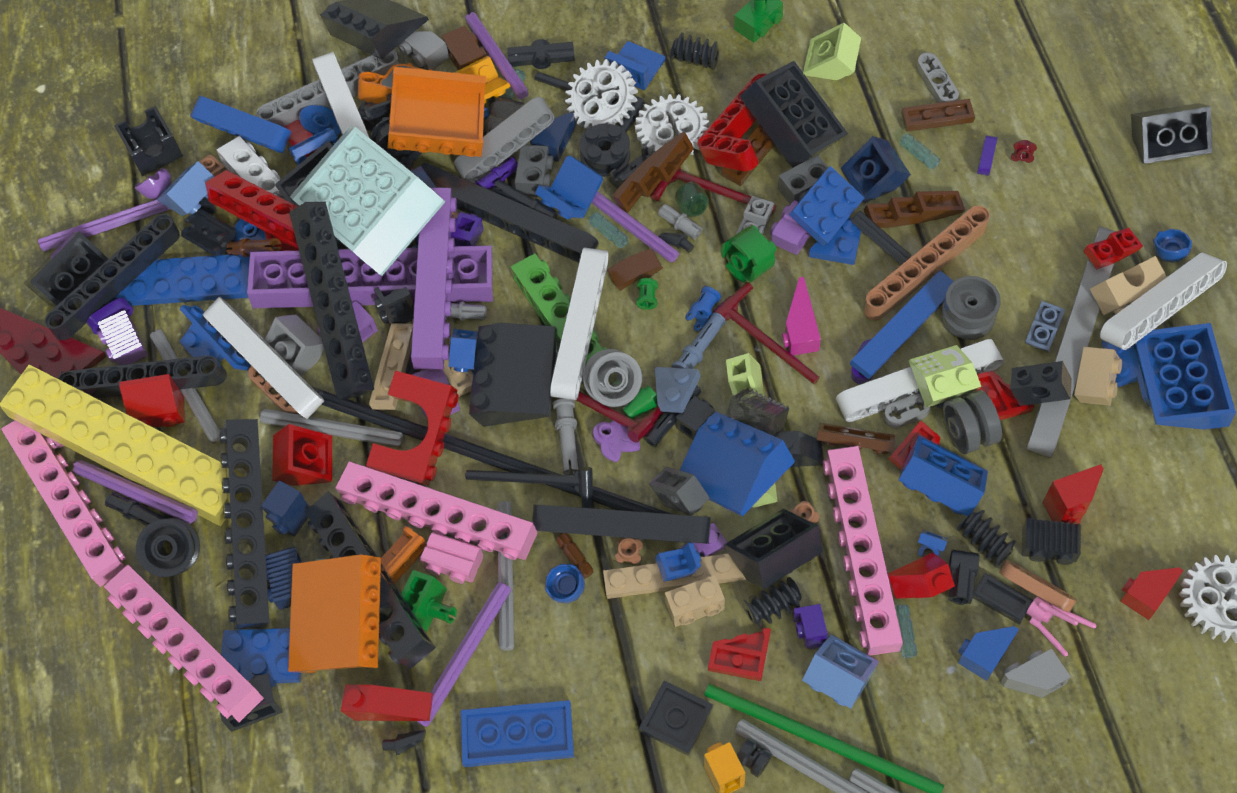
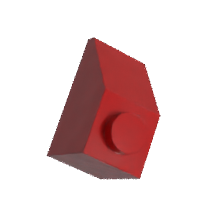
M930 553L887 573L893 597L896 599L931 598L955 587L948 563L935 553Z
M1178 567L1140 572L1135 580L1130 577L1121 589L1126 594L1120 602L1149 620L1184 570Z

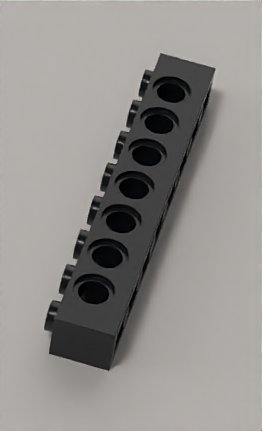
M326 201L304 202L289 213L337 400L357 398L375 389Z
M258 419L226 420L224 428L219 430L220 444L225 446V453H221V468H226V478H222V493H227V503H223V517L228 519L229 528L224 530L225 544L230 545V554H226V570H231V580H227V595L232 596L233 606L228 607L229 622L234 623V629L265 628L269 624L263 508L261 507L263 503ZM237 443L242 444L246 451L237 452L234 450L233 445ZM242 468L247 472V476L238 477L234 470ZM237 493H244L248 496L249 500L247 502H239L235 495ZM246 518L250 526L242 528L237 524L236 520ZM241 543L248 544L251 547V552H240L238 545ZM249 569L253 574V578L243 579L239 574V570ZM244 594L251 595L254 599V604L250 606L244 605L240 597Z
M329 491L305 510L310 519L308 525L315 533L320 535L319 543L326 551H330L332 555L330 559L354 555L377 557L342 501ZM381 563L379 639L383 644L388 645L390 648L388 654L397 665L403 664L412 669L436 647Z

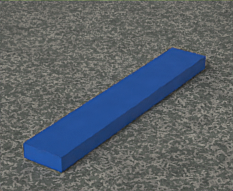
M939 270L851 360L850 365L870 379L944 303L946 292L954 281Z

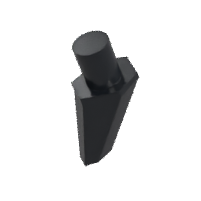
M661 233L658 236L667 244L678 249L682 247L688 253L694 248V245L687 240L688 236L686 234Z
M426 730L397 734L396 739H383L382 749L383 751L395 750L396 755H399L424 741Z

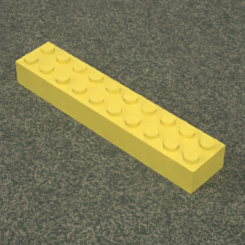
M31 365L27 366L0 402L2 410L13 420L147 489L196 509L199 516L220 527L226 520L223 517V503H227V493H222V478H226V468H221V462ZM234 470L238 477H245L243 473ZM237 493L235 495L236 499L239 500L243 493Z

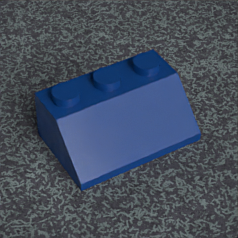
M918 435L901 469L898 481L902 482L908 489L918 490L925 494L931 501L943 503L956 514L969 516L985 493L988 471Z

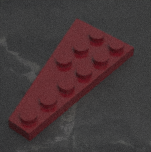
M0 308V354L20 374L24 372L28 365H31L58 378L60 374L66 371L93 368L106 357L103 351L73 338L58 340L49 328Z

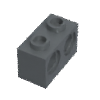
M523 145L520 148L515 185L518 191L529 197H539L535 194L539 185L550 187L551 176L548 172L549 169H553V156L549 155L548 146Z
M816 155L780 174L778 190L790 205L794 200L799 202L828 166L819 155Z
M665 467L649 483L664 506L689 515L700 511L703 504L710 498L695 475L670 467Z

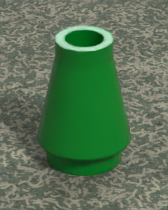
M648 385L644 388L641 387L635 398L622 410L627 417L633 420L657 406V394Z

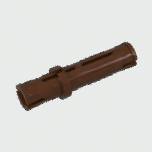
M245 238L240 241L228 242L226 248L232 247V250L226 251L229 255L250 257V252L281 251L282 247H275V245L281 244L277 238L264 240Z

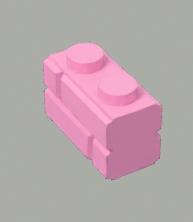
M432 532L427 546L422 553L421 562L425 571L429 574L439 576L442 573L449 575V579L456 583L463 584L464 581L472 583L482 562L483 552L481 547Z

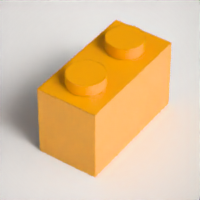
M719 742L707 749L708 753L704 754V769L716 793H732L744 787L746 773L731 743L723 745L722 742Z

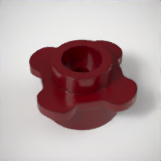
M1020 140L1014 143V153L1011 154L1013 161L1017 162L1020 160L1027 163L1034 161L1033 154L1037 150L1035 143L1029 140Z

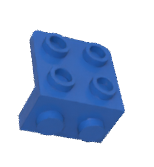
M567 156L552 186L539 185L535 194L542 198L541 202L552 208L555 207L559 210L558 214L566 219H571V217L584 218L603 181V177L573 156Z

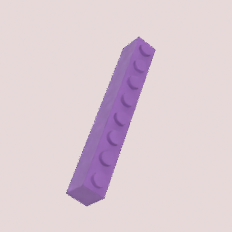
M431 188L445 203L419 232L411 353L414 369H444V360H449V345H445V340L450 338V323H446L447 316H451V301H448V295H452L453 290L449 274H453L454 263L453 259H450V253L455 251L454 238H451V232L456 231V220L452 218V212L457 211V199L452 198L451 188Z

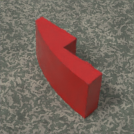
M1126 228L1110 233L1106 240L1087 245L1083 252L1097 270L1130 256L1140 250L1143 245L1131 229Z

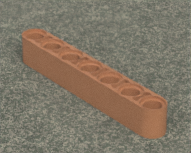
M983 206L970 208L870 290L865 300V316L870 320H880L981 237L986 231L990 217L987 208Z

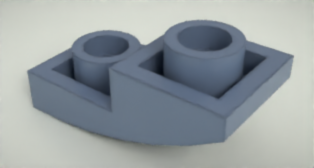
M1041 301L1025 344L1049 352L1066 309Z

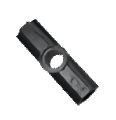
M538 39L529 46L507 48L508 61L512 67L533 65L537 69H546L551 66V63L575 61L573 42L550 44L547 40Z

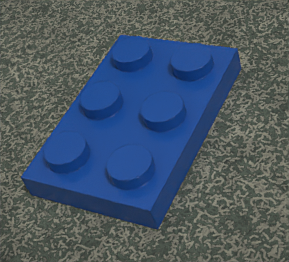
M829 166L789 215L824 247L865 197L836 170Z
M290 628L223 631L221 656L247 681L256 675L269 673L275 683H301V673L288 672Z

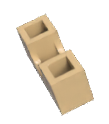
M1154 256L1090 288V291L1103 315L1114 311L1116 315L1128 306L1127 303L1137 300L1167 278L1158 259Z

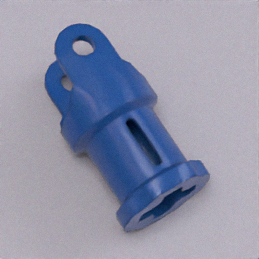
M704 286L697 302L691 305L685 316V319L688 321L696 317L697 321L693 327L695 331H699L704 327L712 314L713 306L721 298L720 293L712 287Z

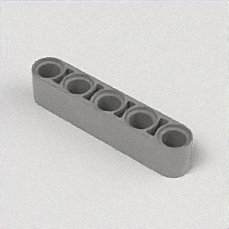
M541 97L533 98L483 137L481 157L459 155L455 159L454 165L461 178L472 183L477 182L490 172V169L498 166L546 129L554 121V115L545 100Z

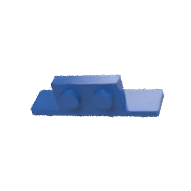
M182 305L180 307L181 312L192 324L179 342L193 357L213 356L219 363L225 358L234 369L249 370L251 365L202 315L204 311L195 305L192 307Z
M1102 340L1103 349H1114L1119 358L1122 359L1121 372L1116 374L1115 383H1117V387L1138 381L1142 398L1151 407L1135 344L1123 350Z

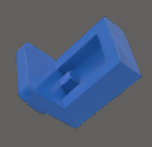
M693 542L687 543L682 549L658 553L655 557L663 582L692 576L701 567L700 554L695 549Z

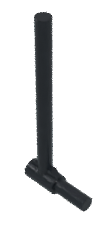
M537 72L535 75L536 81L565 91L572 90L567 81ZM586 89L584 95L588 94L591 89ZM636 97L637 102L631 103L635 110H628L627 113L630 118L625 117L623 125H620V128L626 133L639 116V111L645 105V101L641 97ZM615 98L611 105H615L619 99Z
M580 467L574 475L466 470L465 473L466 480L575 486V490L581 495L582 508L592 509L593 471L591 467Z

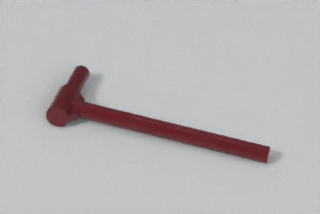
M681 167L669 182L661 180L651 196L653 200L659 201L667 185L680 180L748 205L752 197L681 171ZM774 205L771 214H774L777 205Z
M746 282L732 296L727 297L712 312V314H721L725 321L733 320L812 384L819 380L820 376L738 313V303L753 289L749 282Z
M580 391L576 400L628 428V437L635 443H638L649 432L656 420L664 413L657 405L646 417L634 421Z

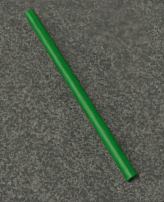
M709 683L704 696L921 791L926 793H942L944 789V784L713 684Z

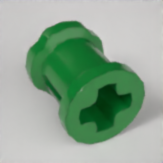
M651 278L640 279L637 282L639 298L636 300V306L644 310L656 308L658 301L655 296L658 282Z

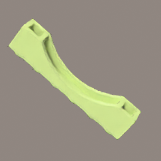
M749 353L727 359L728 382L736 404L739 421L769 434L760 364ZM775 483L752 506L753 508L778 502Z

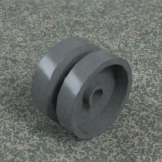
M965 276L956 279L946 292L941 310V320L945 328L952 335L969 340L984 337L992 330L1001 305L1000 294L996 286L987 279L978 276Z
M978 390L966 394L964 400L958 397L944 402L943 416L945 425L953 444L959 452L968 454L979 450L980 444L987 447L1001 441L1002 428L993 402L986 392Z

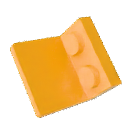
M489 56L454 72L486 76L484 104L486 99L492 96H501L506 92L507 88L511 87L508 81L498 76Z

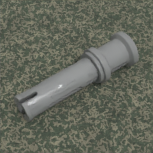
M563 398L553 402V408L556 410L557 415L555 428L560 432L563 474L570 475L569 466L571 465L574 475L578 471L574 434L577 420L574 419L573 414L575 401Z

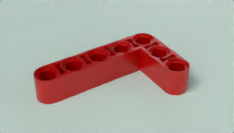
M766 73L754 76L697 141V145L707 164L739 171H750L758 165L759 159L751 142L741 139L744 133L756 121V118L746 107L740 95L753 82L767 75Z

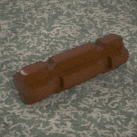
M562 533L556 538L557 544L564 551L563 553L570 563L582 572L584 579L588 578L593 574L592 566L589 562H586V558L577 545L573 543L570 535Z

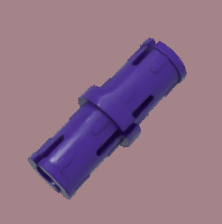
M510 157L499 167L490 169V173L475 184L488 190L492 189L499 179L505 182L507 177L517 171L518 162Z

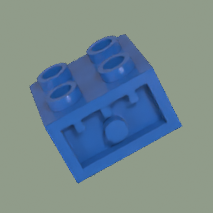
M629 41L626 42L619 54L608 51L604 57L610 62V65L613 61H616L619 66L623 65L626 71L631 73V78L635 80L636 84L634 86L644 91L665 62V56Z

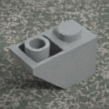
M432 31L414 32L399 44L401 51L405 55H410L419 67L423 66L426 70L435 69L449 58L446 43Z
M1052 649L1044 653L1042 650H1038L1027 658L1028 662L1019 665L1017 662L1006 668L1000 683L1003 687L1043 698L1065 686L1071 676Z

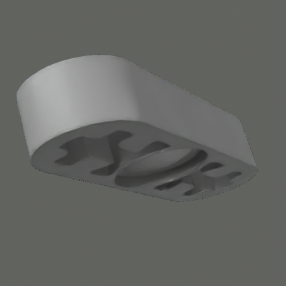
M932 53L921 54L918 58L917 71L936 102L958 100L959 92L937 56ZM938 77L944 82L936 84L931 79Z

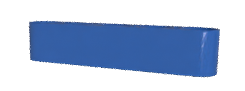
M203 96L198 97L190 115L191 118L237 137L240 136L242 139L279 153H283L292 134L290 130Z

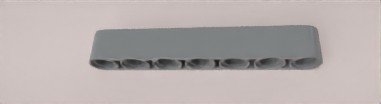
M392 50L382 60L371 55L341 69L352 97L357 96L360 73L373 72L385 75L393 65L399 64L397 53ZM319 79L258 108L256 114L261 119L284 127L298 120L301 110L306 106L319 105L331 108Z

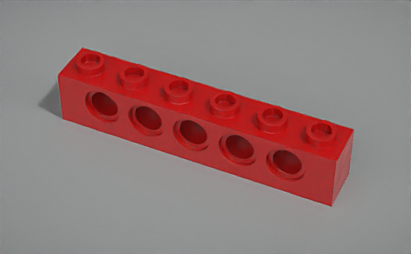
M227 170L205 182L210 203L299 249L289 213L298 206Z

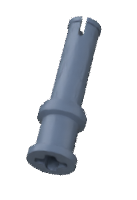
M713 313L692 344L684 347L682 350L683 354L678 361L673 362L671 368L693 369L696 364L700 363L703 360V352L726 323L725 318L719 313Z

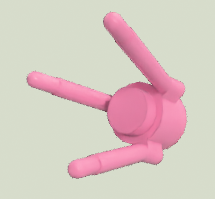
M1038 596L1026 612V614L1032 617L1029 623L1037 627L1065 657L1068 656V652L1041 624L1042 621L1048 623L1052 616L1055 615L1073 625H1077L1079 622L1091 628H1096L1095 623L1074 613L1063 611Z

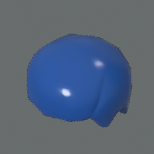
M1178 229L1159 231L1155 239H1153V250L1156 256L1165 262H1180L1188 256L1192 248V240H1190L1186 233Z
M560 564L552 568L546 576L545 590L550 598L558 603L569 604L578 600L584 592V576L572 564Z

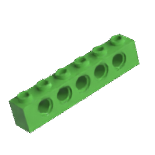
M533 254L510 266L513 280L544 325L557 328L556 342L560 346L571 297L569 294L564 295L557 277L552 278L545 260L540 261L538 256ZM594 330L588 350L592 352L587 354L586 363L595 353L607 349L600 346L598 343L599 338Z

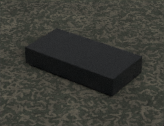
M987 573L984 574L973 592V599L1019 625L1034 601Z

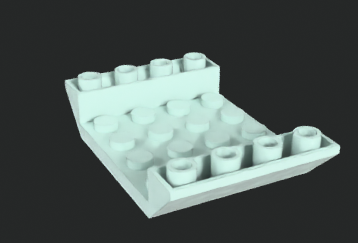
M352 125L290 196L298 205L304 202L326 201L334 236L381 276L445 203L440 196L416 175Z

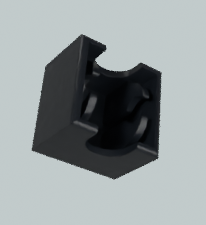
M156 106L144 111L146 120L139 126H129L126 120L114 125L142 176L183 157L179 146Z

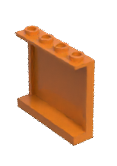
M394 67L388 148L419 151L422 153L433 152L445 155L455 154L481 157L483 149L486 76Z
M354 555L293 564L288 672L316 673V671L332 669L378 668L380 557Z

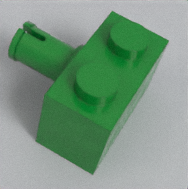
M780 0L749 1L734 15V30L755 43L760 37H764L774 24H778L782 20L783 2Z
M413 570L401 594L426 633L433 618L449 624L454 622L455 619L449 617V615L457 616L456 607L441 603L448 589L435 577Z

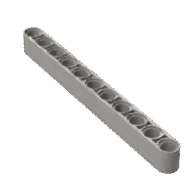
M1099 226L1093 243L1106 240L1110 233L1116 231ZM1087 260L1054 362L1063 361L1072 378L1071 397L1078 378L1083 347H1088L1100 309L1090 288L1110 278L1114 263L1096 270L1091 261ZM1070 400L1040 404L1026 450L1049 458L1052 457Z

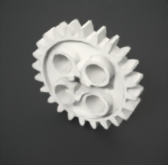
M607 59L604 60L603 65L599 60H596L594 67L587 63L588 69L586 71L580 67L581 75L574 74L573 77L576 81L568 83L572 90L566 91V94L571 97L565 100L570 105L567 111L574 113L577 124L580 127L584 126L586 130L597 124L615 125L618 122L623 125L622 118H630L627 111L635 110L631 103L637 102V98L633 94H636L638 90L632 87L636 82L631 78V73L626 71L623 65L619 66L616 61H613L610 65ZM612 78L608 85H604L607 79ZM591 88V91L584 95L586 89ZM615 98H619L615 105H611ZM599 107L598 111L591 115L592 110Z
M669 94L667 100L660 96L659 102L652 99L651 106L645 104L644 111H639V117L636 118L635 125L637 141H641L642 148L644 146L648 147V153L656 152L664 144L674 138L673 130L676 131V136L682 132L686 133L693 147L700 150L697 141L709 128V120H707V113H703V107H697V101L689 103V97L681 100V96L678 95L676 99H673L671 94ZM666 113H668L670 116L671 124L668 123V116Z
M1214 555L1210 562L1205 557L1200 564L1196 562L1192 566V570H1188L1184 575L1187 579H1183L1180 585L1185 589L1179 592V596L1186 599L1180 603V606L1189 608L1184 616H1193L1195 618L1191 624L1192 626L1202 625L1201 634L1209 630L1213 640L1219 634L1223 642H1226L1231 636L1233 641L1237 643V560L1231 563L1229 555H1226L1221 562L1219 557ZM1216 577L1222 578L1225 584L1219 583ZM1201 596L1207 597L1212 605L1205 603ZM1226 613H1231L1235 616L1236 621L1230 620Z

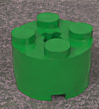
M754 225L744 228L721 246L722 258L726 256L728 264H726L727 269L741 282H746L747 280L749 283L753 282L775 264L774 253L777 251L775 244L771 240H767Z

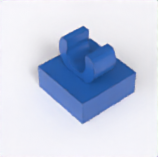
M922 530L918 541L922 545L919 548L918 555L922 557L924 550L930 548L939 556V550L944 552L948 538Z

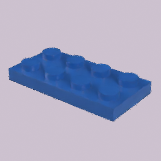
M570 700L461 710L463 767L574 758Z

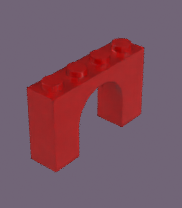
M395 371L388 395L398 400L420 405L428 417V431L424 440L418 446L406 451L395 450L373 443L366 467L429 486L430 481L435 479L437 467H435L437 458L442 455L444 450V442L442 441L445 432L447 433L451 426L450 415L452 408H455L458 403V389L451 385Z

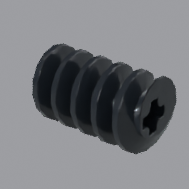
M681 32L679 37L673 42L670 58L675 59L677 57V60L680 62L685 59L688 64H691L694 60L696 66L702 63L704 68H708L711 65V69L714 70L719 58L718 41H714L713 45L709 46V39H706L704 44H701V37L698 36L696 41L693 42L691 34L687 40H684V33Z
M985 510L973 512L958 525L956 530L961 531L965 529L963 537L965 539L972 537L970 542L972 546L981 544L978 549L980 554L989 551L986 560L992 561L996 559L994 563V568H996L1013 552L1016 541L1005 542L1008 533L1005 532L998 535L997 533L1001 526L998 524L991 528L990 524L993 518L982 519Z
M787 577L786 583L779 581L777 588L773 585L769 586L767 589L768 593L764 590L759 591L758 598L755 595L749 596V603L744 599L741 601L748 618L759 629L763 628L762 619L772 624V614L780 620L782 619L781 610L790 615L791 605L795 608H800L801 593L791 577Z

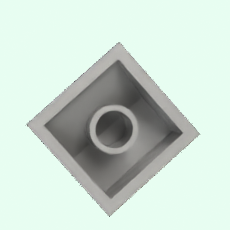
M297 315L275 317L265 338V341L300 376L318 363L324 350L322 339Z

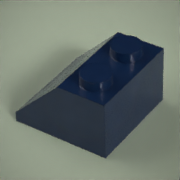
M872 136L841 167L852 186L865 197L862 200L865 203L895 191L911 175L889 141Z

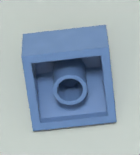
M197 161L187 167L157 200L181 216L188 213L192 215L201 207L199 202L205 196L208 199L205 182L214 176Z
M830 635L815 653L802 681L809 684L813 690L830 696L837 704L851 709L861 695L879 661L837 637Z

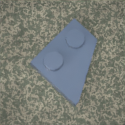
M655 368L657 403L661 411L684 412L701 377L698 369Z

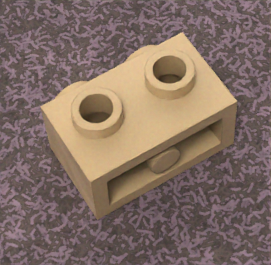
M1083 347L1074 393L1080 403L1111 406L1112 398H1115L1117 395L1116 374H1120L1122 369V359L1119 358L1114 349Z
M715 575L665 592V603L674 627L688 625L697 619L705 616H714L725 610V598Z

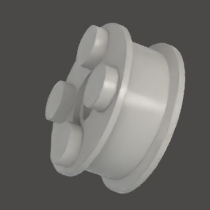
M604 349L595 353L587 361L583 370V384L587 393L593 399L606 406L618 407L629 403L635 398L641 387L642 373L638 363L630 355L616 349ZM616 372V380L609 384L608 378L610 374Z

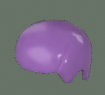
M162 168L154 176H148V179L143 183H138L135 189L148 199H157L171 185V174Z

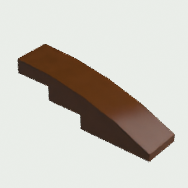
M682 132L664 144L622 183L612 195L619 208L628 213L641 196L648 198L661 180L665 182L671 180L694 149L686 133Z
M918 191L913 197L891 198L889 203L867 204L863 210L865 215L880 228H889L963 213L965 207L958 191Z

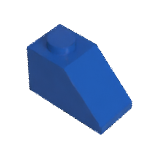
M453 329L448 367H454V371L468 372L469 369H474L478 331Z
M1014 626L978 632L971 641L966 638L958 651L962 654L958 663L987 681L1019 629Z

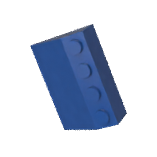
M1211 323L1155 329L1135 343L1155 425L1202 430L1230 426L1236 411Z
M715 412L698 429L680 471L695 475L710 497L708 500L743 517L795 461L782 439Z

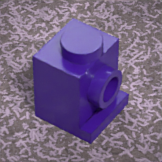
M459 213L456 219V231L451 232V238H454L455 247L476 245L484 229L481 218L474 214Z
M816 604L794 608L792 618L793 622H797L795 626L798 639L803 638L804 646L807 649L821 647L828 636L821 605Z

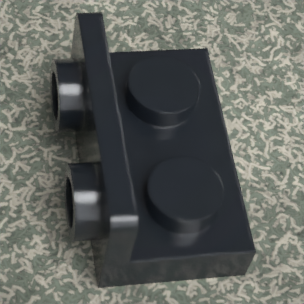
M379 287L374 289L376 298L373 301L384 324L387 322L390 326L391 324H406L414 319V304L407 287L396 289L385 297Z

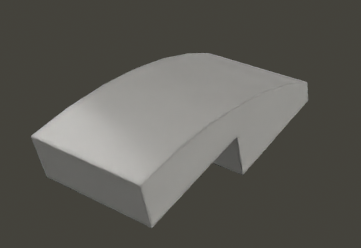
M752 196L744 211L743 220L736 234L744 228L754 225L763 235L774 203Z

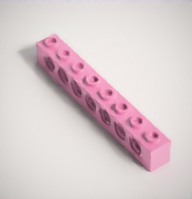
M15 420L1 428L90 577L100 587L108 583L126 567L123 563L126 557L118 546L113 547L111 541L114 540V537L106 527L102 529L99 523L103 520L95 508L91 510L87 505L91 503V500L84 490L79 491L76 487L80 483L72 471L69 473L66 471L65 468L69 466L60 453L57 455L54 451L58 447L50 438ZM92 531L90 535L85 537L88 532ZM104 550L101 555L96 556L99 551Z
M859 447L828 450L827 458L823 460V470L825 476L829 475L831 482L828 484L829 498L835 501L836 507H833L834 521L840 524L841 531H838V540L840 547H844L846 556H843L845 571H850L851 580L848 581L850 596H855L857 605L854 606L856 622H861L862 631H859L861 647H866L867 655L869 656L899 652L903 641ZM845 474L848 475L851 479L843 480L839 477V475ZM852 498L856 502L853 504L846 503L844 499ZM855 521L858 522L861 525V527L854 528L850 526L849 523ZM860 545L865 547L867 551L858 552L854 547ZM868 570L872 576L864 577L859 571ZM874 595L878 601L874 603L868 602L865 596ZM879 620L884 627L875 628L870 624V621Z
M348 462L336 486V490L342 496L341 499L348 504L355 505L359 503L371 512L377 513L378 510L385 512L388 517L394 520L402 518L408 520L415 527L423 528V526L432 528L431 530L443 536L449 534L455 536L456 540L468 544L473 542L485 551L492 552L496 550L502 552L503 556L511 560H516L517 558L526 560L538 533L532 522L352 462ZM371 487L369 491L363 493L365 488ZM394 494L391 499L385 500L388 495ZM416 502L413 507L407 508L410 503ZM440 509L436 515L430 516L432 511ZM463 517L459 523H453L456 518ZM486 525L484 530L476 531L479 526ZM510 533L506 539H499L502 534Z
M129 565L123 568L104 586L111 594L107 599L117 609L123 606L125 610L122 614L132 624L138 621L140 625L137 629L147 639L153 636L156 640L152 644L162 654L168 651L171 654L168 660L178 670L184 667L187 671L183 675L194 686L200 683L203 688L199 691L210 702L216 699L219 702L216 708L227 719L232 715L240 722L264 699L229 662Z

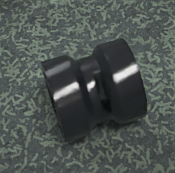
M750 738L746 740L737 753L741 765L749 768L750 773L757 778L763 773L773 756L768 750L758 748L757 743Z

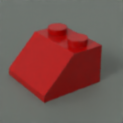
M169 374L119 382L127 415L153 428L161 426L173 427L176 424L185 423L184 396Z
M292 424L286 425L273 435L272 481H281L292 486L330 483L332 481V435Z
M1102 464L1052 482L1042 503L1053 522L1081 523V519L1087 512V508L1093 499L1104 469Z

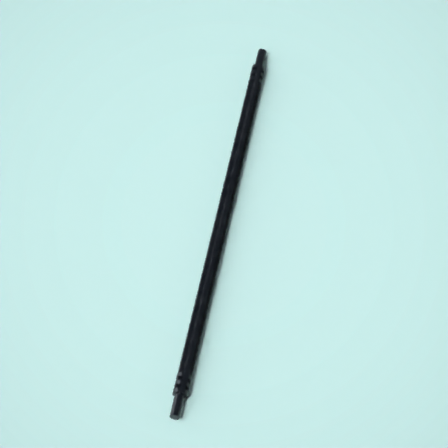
M312 387L325 400L321 404L323 406L390 430L401 432L404 435L421 441L424 440L427 434L428 427L377 409H372L369 406L349 399L337 400L335 394ZM448 434L444 435L442 441L444 442V449L508 472L561 475ZM545 484L581 497L575 490V486ZM593 486L592 501L612 509L672 514Z

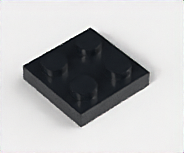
M663 681L639 727V732L689 756L713 709V704L669 682Z

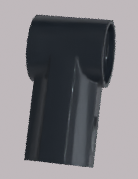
M951 550L949 569L955 587L949 589L948 600L954 604L964 605L972 603L974 578L977 575L979 566V553Z

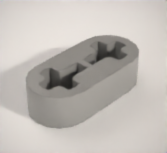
M915 394L889 404L885 408L884 422L891 428H900L927 417L930 407H925L921 394ZM915 403L919 406L923 405V410L920 411L919 408H914ZM895 412V414H900V418L897 419L895 416L891 417V413Z

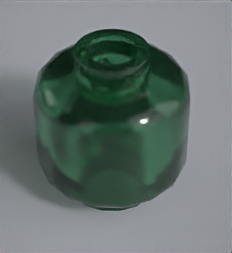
M685 183L675 193V202L680 211L687 214V217L701 215L708 206V197L698 183Z

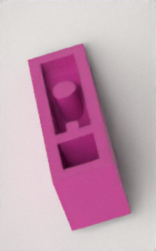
M799 277L786 321L785 333H782L784 348L788 347L789 353L793 356L817 352L820 348L821 338L804 277Z

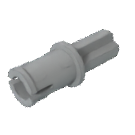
M664 204L658 212L659 216L674 225L675 230L683 231L693 240H696L703 230L702 226L687 218V214H680L668 205Z
M463 301L460 304L451 303V316L447 317L459 318L461 321L465 318L484 320L487 316V308L484 305L465 304Z

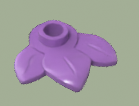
M615 421L611 423H598L592 433L595 442L601 447L603 456L613 462H618L621 452L639 451L640 442L635 443L631 441L628 437V428ZM602 431L608 432L609 435L603 434Z

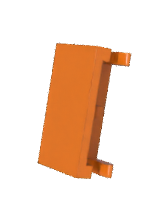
M407 526L402 529L404 531L403 535L381 557L382 565L395 584L422 555L427 546L424 538Z

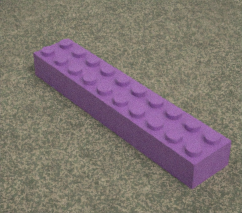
M492 246L455 247L454 253H450V259H453L454 271L453 274H449L453 290L452 295H448V301H451V303H460L461 301L493 302ZM406 248L382 276L352 250H338L352 303L357 301L360 305H375L373 301L376 298L374 289L379 287L384 297L396 289L407 287L413 304H415L418 248ZM299 251L250 252L247 295L253 308L313 307Z

